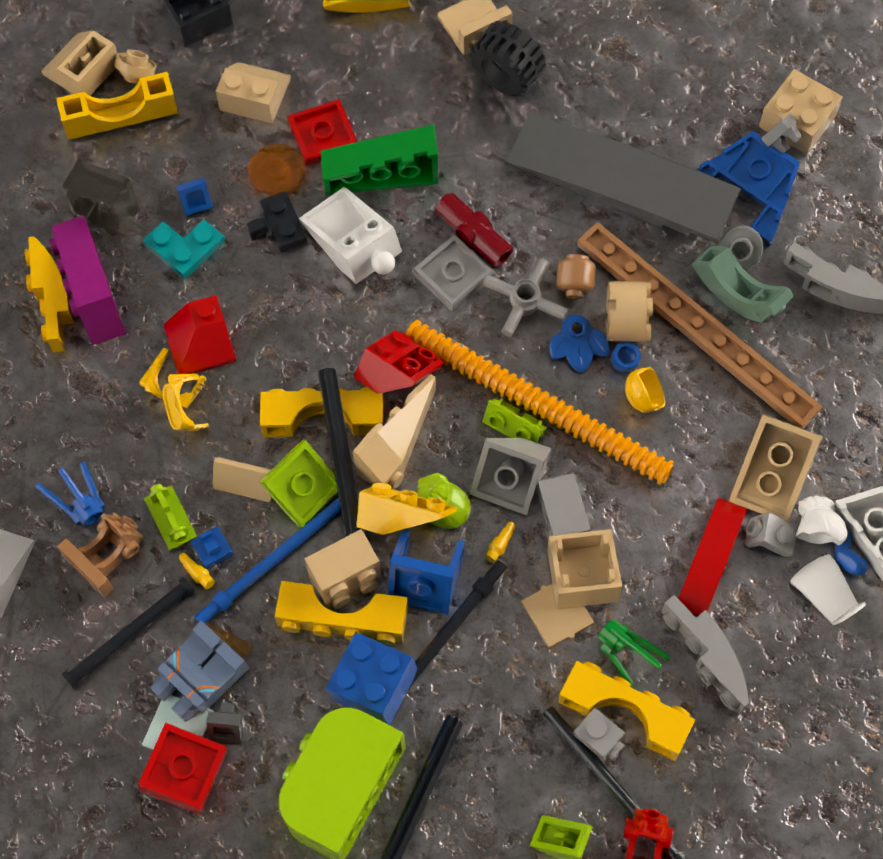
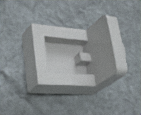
M770 512L751 517L746 526L744 545L749 548L761 545L783 557L791 556L794 551L798 526Z
M596 708L588 714L573 732L577 739L599 756V760L604 765L609 759L615 761L626 747L623 744L625 732Z

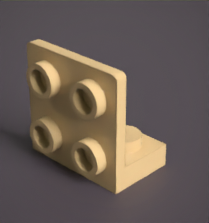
M463 0L438 12V19L463 56L470 53L471 47L490 24L495 21H505L512 24V12L507 5L497 9L491 0Z

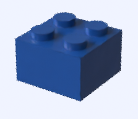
M355 632L325 689L334 702L347 708L361 710L390 725L413 682L418 668L412 656Z

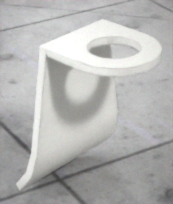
M830 554L810 562L790 580L791 585L804 594L832 625L846 620L866 606L865 602L857 603L839 566Z

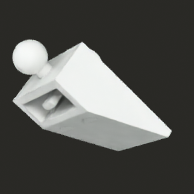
M343 187L299 218L302 225L336 266L356 284L374 271L381 275L389 274L395 267L394 257L402 252L394 227L346 187Z

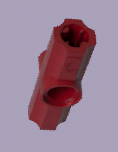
M447 193L440 199L435 207V213L454 229L456 236L470 249H476L495 268L497 266L501 267L508 261V258L513 253V247L493 230L490 220L482 212L471 210L454 193Z

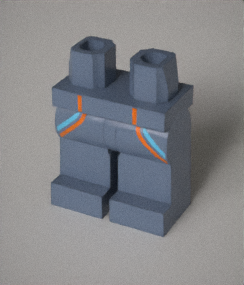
M202 621L192 629L193 633L180 648L174 651L166 662H163L157 668L161 674L150 687L164 702L177 689L183 696L171 709L185 722L198 711L204 713L209 709L210 705L216 702L249 669L247 663Z

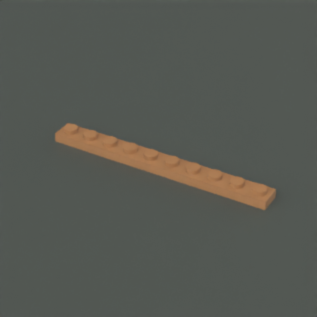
M596 222L578 239L577 246L619 281L650 282L653 309L791 424L804 429L820 413L822 405L599 222Z

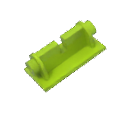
M494 398L493 401H488L482 420L483 423L510 438H524L538 443L539 438L544 436L548 428L543 425L544 421L538 420L526 412L522 417L518 416L520 409L509 404L503 398L500 400Z
M161 484L152 486L150 488V496L144 498L169 551L197 538L173 486L171 485L167 488L162 487Z

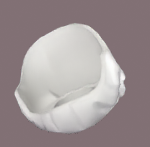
M809 496L799 501L798 509L802 518L796 532L798 539L815 544L833 542L838 546L847 539L846 524L834 512L835 504L831 499L824 496Z

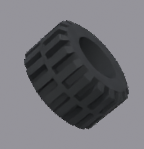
M495 21L490 24L471 47L469 53L471 64L478 75L492 88L511 97L523 96L546 68V58L542 54L543 51L537 42L518 26L505 21Z

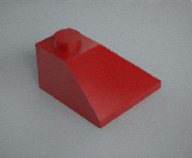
M217 295L187 303L163 324L178 374H194L236 362Z

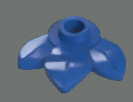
M581 315L567 317L562 323L561 332L552 338L549 346L552 359H561L566 356L571 367L580 374L584 373L589 367L593 355L601 357L609 355V343L606 336L601 331L591 328L589 321ZM578 324L582 332L579 334L573 333L571 326Z

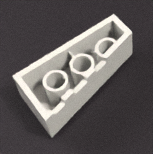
M883 486L836 500L834 512L843 519L847 532L852 535L855 544L883 581Z

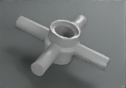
M540 258L529 279H521L514 286L490 275L486 276L483 286L510 297L513 309L501 330L504 335L511 337L522 316L531 315L537 309L562 320L566 318L568 309L542 298L538 286L550 265L547 260ZM529 295L532 298L524 300L521 299L520 296Z

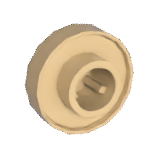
M127 50L126 53H118L114 62L115 68L124 76V80L136 84L140 78L154 75L157 66L155 62L149 59L146 53L138 50Z

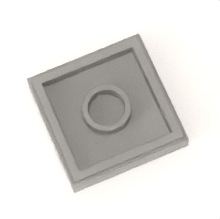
M454 234L412 269V274L449 310L453 311L483 286L487 275L494 277L495 271Z

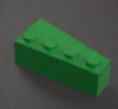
M434 124L321 150L325 195L335 194L343 187H346L351 192H363L439 184L438 151Z

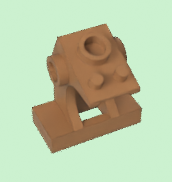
M114 512L112 515L102 514L100 516L102 521L97 526L99 534L87 545L76 548L65 538L57 546L63 557L104 597L114 590L106 576L124 559L132 558L140 549L139 543L143 539V536L136 530L138 528L137 524L125 515L119 517ZM111 541L117 548L107 559L103 560L97 553Z

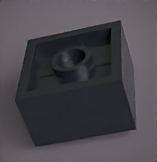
M158 0L160 9L184 47L233 24L230 5L227 0Z

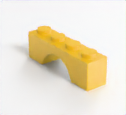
M168 72L142 77L133 90L116 98L100 99L92 97L85 92L56 98L61 121L68 140L178 114Z
M363 387L359 390L339 388L344 421L348 424L354 436H366L378 423L384 426L383 393L377 394L368 387ZM303 388L299 391L271 389L269 392H261L260 428L263 437H293L297 428L306 419L315 415L325 414L321 391Z
M281 581L275 620L278 627L290 633L308 630L313 631L314 635L320 637H331L332 634L344 635V638L347 640H352L355 632L370 639H375L386 646H393L395 642L403 643L408 599L407 597L376 593L372 600L361 610L342 614L325 608L317 599L313 585Z
M576 661L559 694L558 703L586 717L594 708L619 706L628 709L639 718L644 727L646 747L676 761L695 719L689 717L690 713L679 706L673 705L671 708L661 703V699L649 691L641 693L631 688V684L621 677L614 676L611 678L601 673V668L593 663L585 661L583 664Z

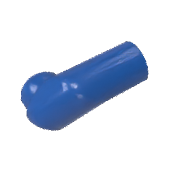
M847 533V539L841 545L835 544L836 562L852 575H864L869 567L868 562L851 549L852 535Z

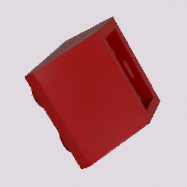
M394 330L365 348L353 378L379 394L414 386L442 367L444 361L435 356L431 350L413 342L405 333Z

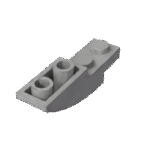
M796 242L788 249L783 264L805 278L802 289L823 300L848 309L883 314V284L873 279L868 272L850 265L844 273L834 263L824 261L816 256L811 249L800 246Z
M673 595L664 603L662 609L665 623L674 631L678 629L685 637L684 641L693 653H700L702 655L696 664L697 674L706 685L714 686L721 694L719 695L720 700L728 709L732 711L735 709L739 715L742 714L749 704L748 691L743 671L728 639L706 610L695 618L681 601Z

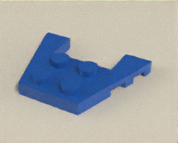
M752 131L724 149L723 153L714 159L707 160L699 165L696 171L714 178L720 177L727 183L741 188L742 193L763 206L765 209L750 227L760 234L765 244L771 246L799 170L800 161L786 152L782 153L772 145L768 147L761 140L762 136Z

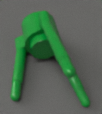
M615 619L607 623L598 635V638L603 642L600 649L609 657L621 677L627 680L631 686H633V681L613 652L614 650L620 653L628 646L657 669H660L662 664L638 644L665 660H670L671 658L669 654L632 632L625 624L621 625Z

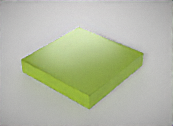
M301 440L259 481L260 485L300 528L338 493L335 473L306 440Z

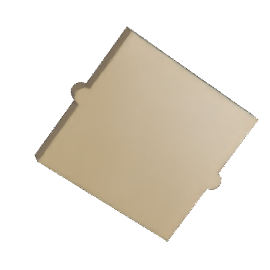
M553 583L547 587L542 585L540 591L521 600L522 605L548 648L567 638L574 639L575 634L594 624L585 606L557 609Z

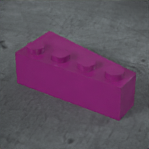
M83 215L51 226L54 238L49 239L54 255H60L61 257L55 260L61 276H67V278L62 279L67 296L73 295L74 298L68 300L74 317H81L92 346L125 335L124 326L85 216Z

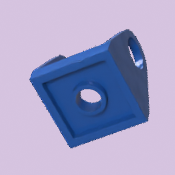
M403 529L390 561L388 595L407 597L408 606L449 615L464 555L465 541L458 540L450 566L406 557L410 540V529Z

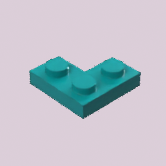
M205 220L201 221L184 238L165 222H162L142 240L146 248L184 280L226 242L225 237Z

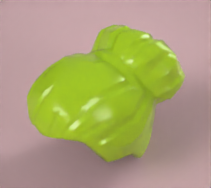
M434 473L417 481L419 497L443 499L445 504L457 507L455 513L430 522L431 524L440 529H453L463 525L468 520L471 511L470 500L461 488L448 482L447 477L440 473Z

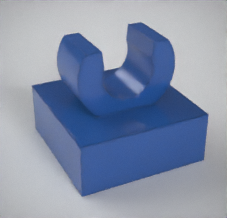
M204 178L176 186L186 216L213 208Z
M218 526L191 540L193 548L207 570L234 555Z

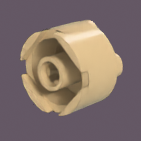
M609 282L606 304L608 321L606 323L607 341L644 342L651 340L649 316L653 314V298H651L650 282Z

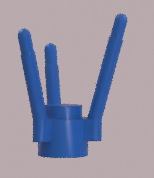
M81 462L80 467L92 497L88 494L82 495L65 469H59L60 475L76 497L72 503L74 509H71L41 483L36 484V488L68 514L76 525L82 523L85 527L90 526L101 519L100 516L104 514L103 508L105 505L99 498L85 462Z

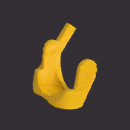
M167 348L162 349L139 382L146 392L163 399V395L158 384V374L162 364L169 355V349ZM201 375L191 393L186 392L180 395V402L183 408L187 409L202 390L206 381L205 376Z
M196 373L170 374L168 376L169 383L163 387L162 395L167 416L174 430L198 431L209 427L208 423L194 425V422L183 411L180 402L182 385L198 380L199 376Z

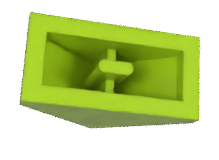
M542 815L530 846L557 859H581L593 827L589 824Z

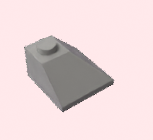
M486 438L469 494L527 515L537 492L538 481H541L552 448L524 438Z

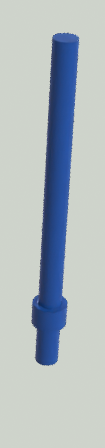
M339 498L225 591L220 590L211 598L212 602L194 616L195 620L198 623L200 621L206 623L218 612H225L233 605L232 601L341 512Z

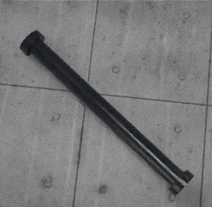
M182 577L178 581L179 585L71 671L65 670L62 675L74 689L78 685L77 681L187 593L189 595L193 594L195 590L190 583Z

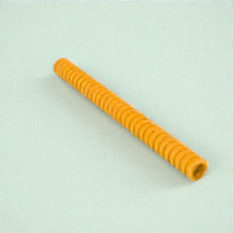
M419 320L413 321L408 327L405 334L421 347L434 352L435 356L444 361V365H452L453 370L457 371L459 369L460 374H468L469 379L473 380L475 378L476 383H484V387L487 389L491 387L492 392H500V396L503 398L507 396L508 401H516V405L519 407L525 406L524 410H532V414L535 416L541 415V419L544 421L548 419L549 424L554 425L556 423L558 429H566L565 433L567 434L572 432L574 438L578 439L581 437L583 443L590 442V447L595 448L597 446L599 448L598 451L601 453L606 451L608 457L615 456L617 462L624 461V466L631 465L632 470H640L642 476L649 475L648 479L651 481L654 479L658 480V485L664 484L674 467L672 460L667 462L664 456H656L657 452H649L648 447H640V443L637 441L635 443L631 442L632 438H624L623 433H615V429L612 427L608 429L607 424L602 423L600 425L598 419L594 418L591 420L589 414L582 415L580 409L575 411L574 406L571 404L566 406L565 401H557L558 397L554 395L550 397L547 391L541 392L540 387L534 388L533 383H525L524 378L520 377L518 379L517 374H509L508 369L504 368L501 370L500 365H493V361L489 359L485 361L484 356H477V352L473 350L469 352L468 347H461L459 342L453 343L452 338H445L443 333L437 334V330L434 328L429 330V326L426 324L421 325Z

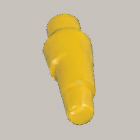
M508 522L499 535L489 544L485 555L487 561L495 563L498 557L504 554L516 527L515 523Z
M186 553L179 555V560L195 583L201 584L206 590L214 585L215 580L210 576L206 568L197 564Z

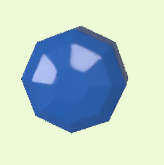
M627 341L617 344L610 358L615 369L622 373H627L636 369L642 357L638 346Z

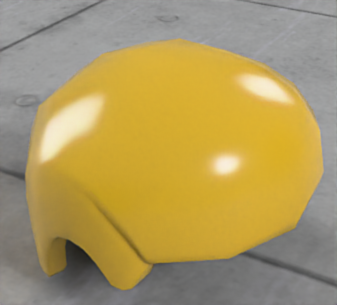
M639 368L633 370L627 376L625 393L627 400L634 409L642 413H650L665 406L663 389L653 368Z

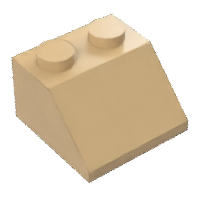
M237 62L225 68L216 89L219 108L221 111L273 124L291 79L290 75Z

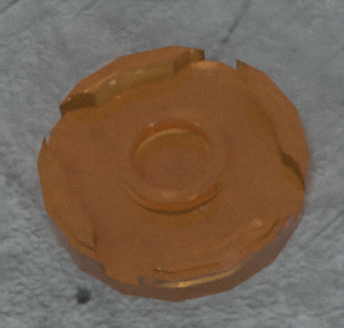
M283 144L267 145L259 149V153L255 157L254 155L252 156L248 166L252 186L257 192L267 197L287 191L288 195L295 192L303 183L306 172L302 156L294 151L292 147Z

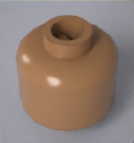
M566 255L565 259L561 260L557 265L556 287L566 293V298L582 299L583 294L590 293L594 289L596 271L594 263L589 261V257L586 255Z

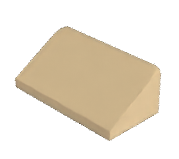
M215 457L213 488L223 492L271 502L273 498L259 483L271 469Z

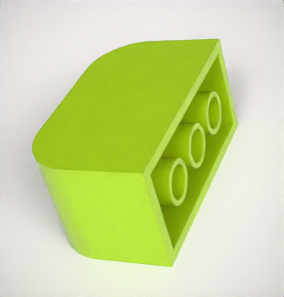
M339 708L326 714L319 721L313 733H306L299 747V750L302 751L296 763L294 761L289 763L282 777L285 782L279 795V808L291 834L299 842L330 859H346L406 749L404 733L355 708Z

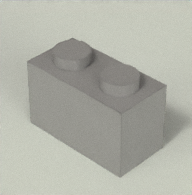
M574 473L538 481L537 495L549 536L589 532L594 528L591 511H585L582 502L586 500L582 482L577 483Z

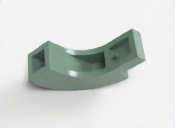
M710 246L691 264L704 284L718 299L736 313L756 322L762 323L769 315L775 316L779 314L794 297L789 287L766 285L751 277L740 266L730 248L726 246Z

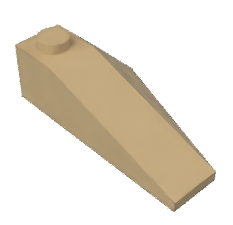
M430 374L408 395L405 400V406L402 409L397 406L392 409L384 426L381 423L376 424L353 450L356 475L371 486L374 483H385L391 485V488L394 490L404 478L403 473L436 391L435 376Z

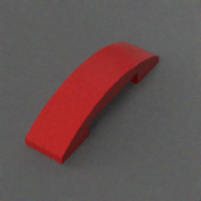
M719 497L678 598L695 617H698L705 610L708 612L747 508Z

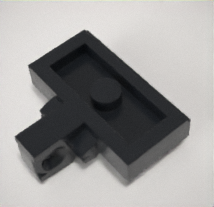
M287 191L259 200L263 213L258 215L259 218L246 223L252 241L267 236V239L274 238L280 253L307 242V237Z

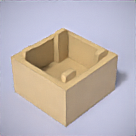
M612 529L549 536L547 554L557 609L620 601L622 582Z

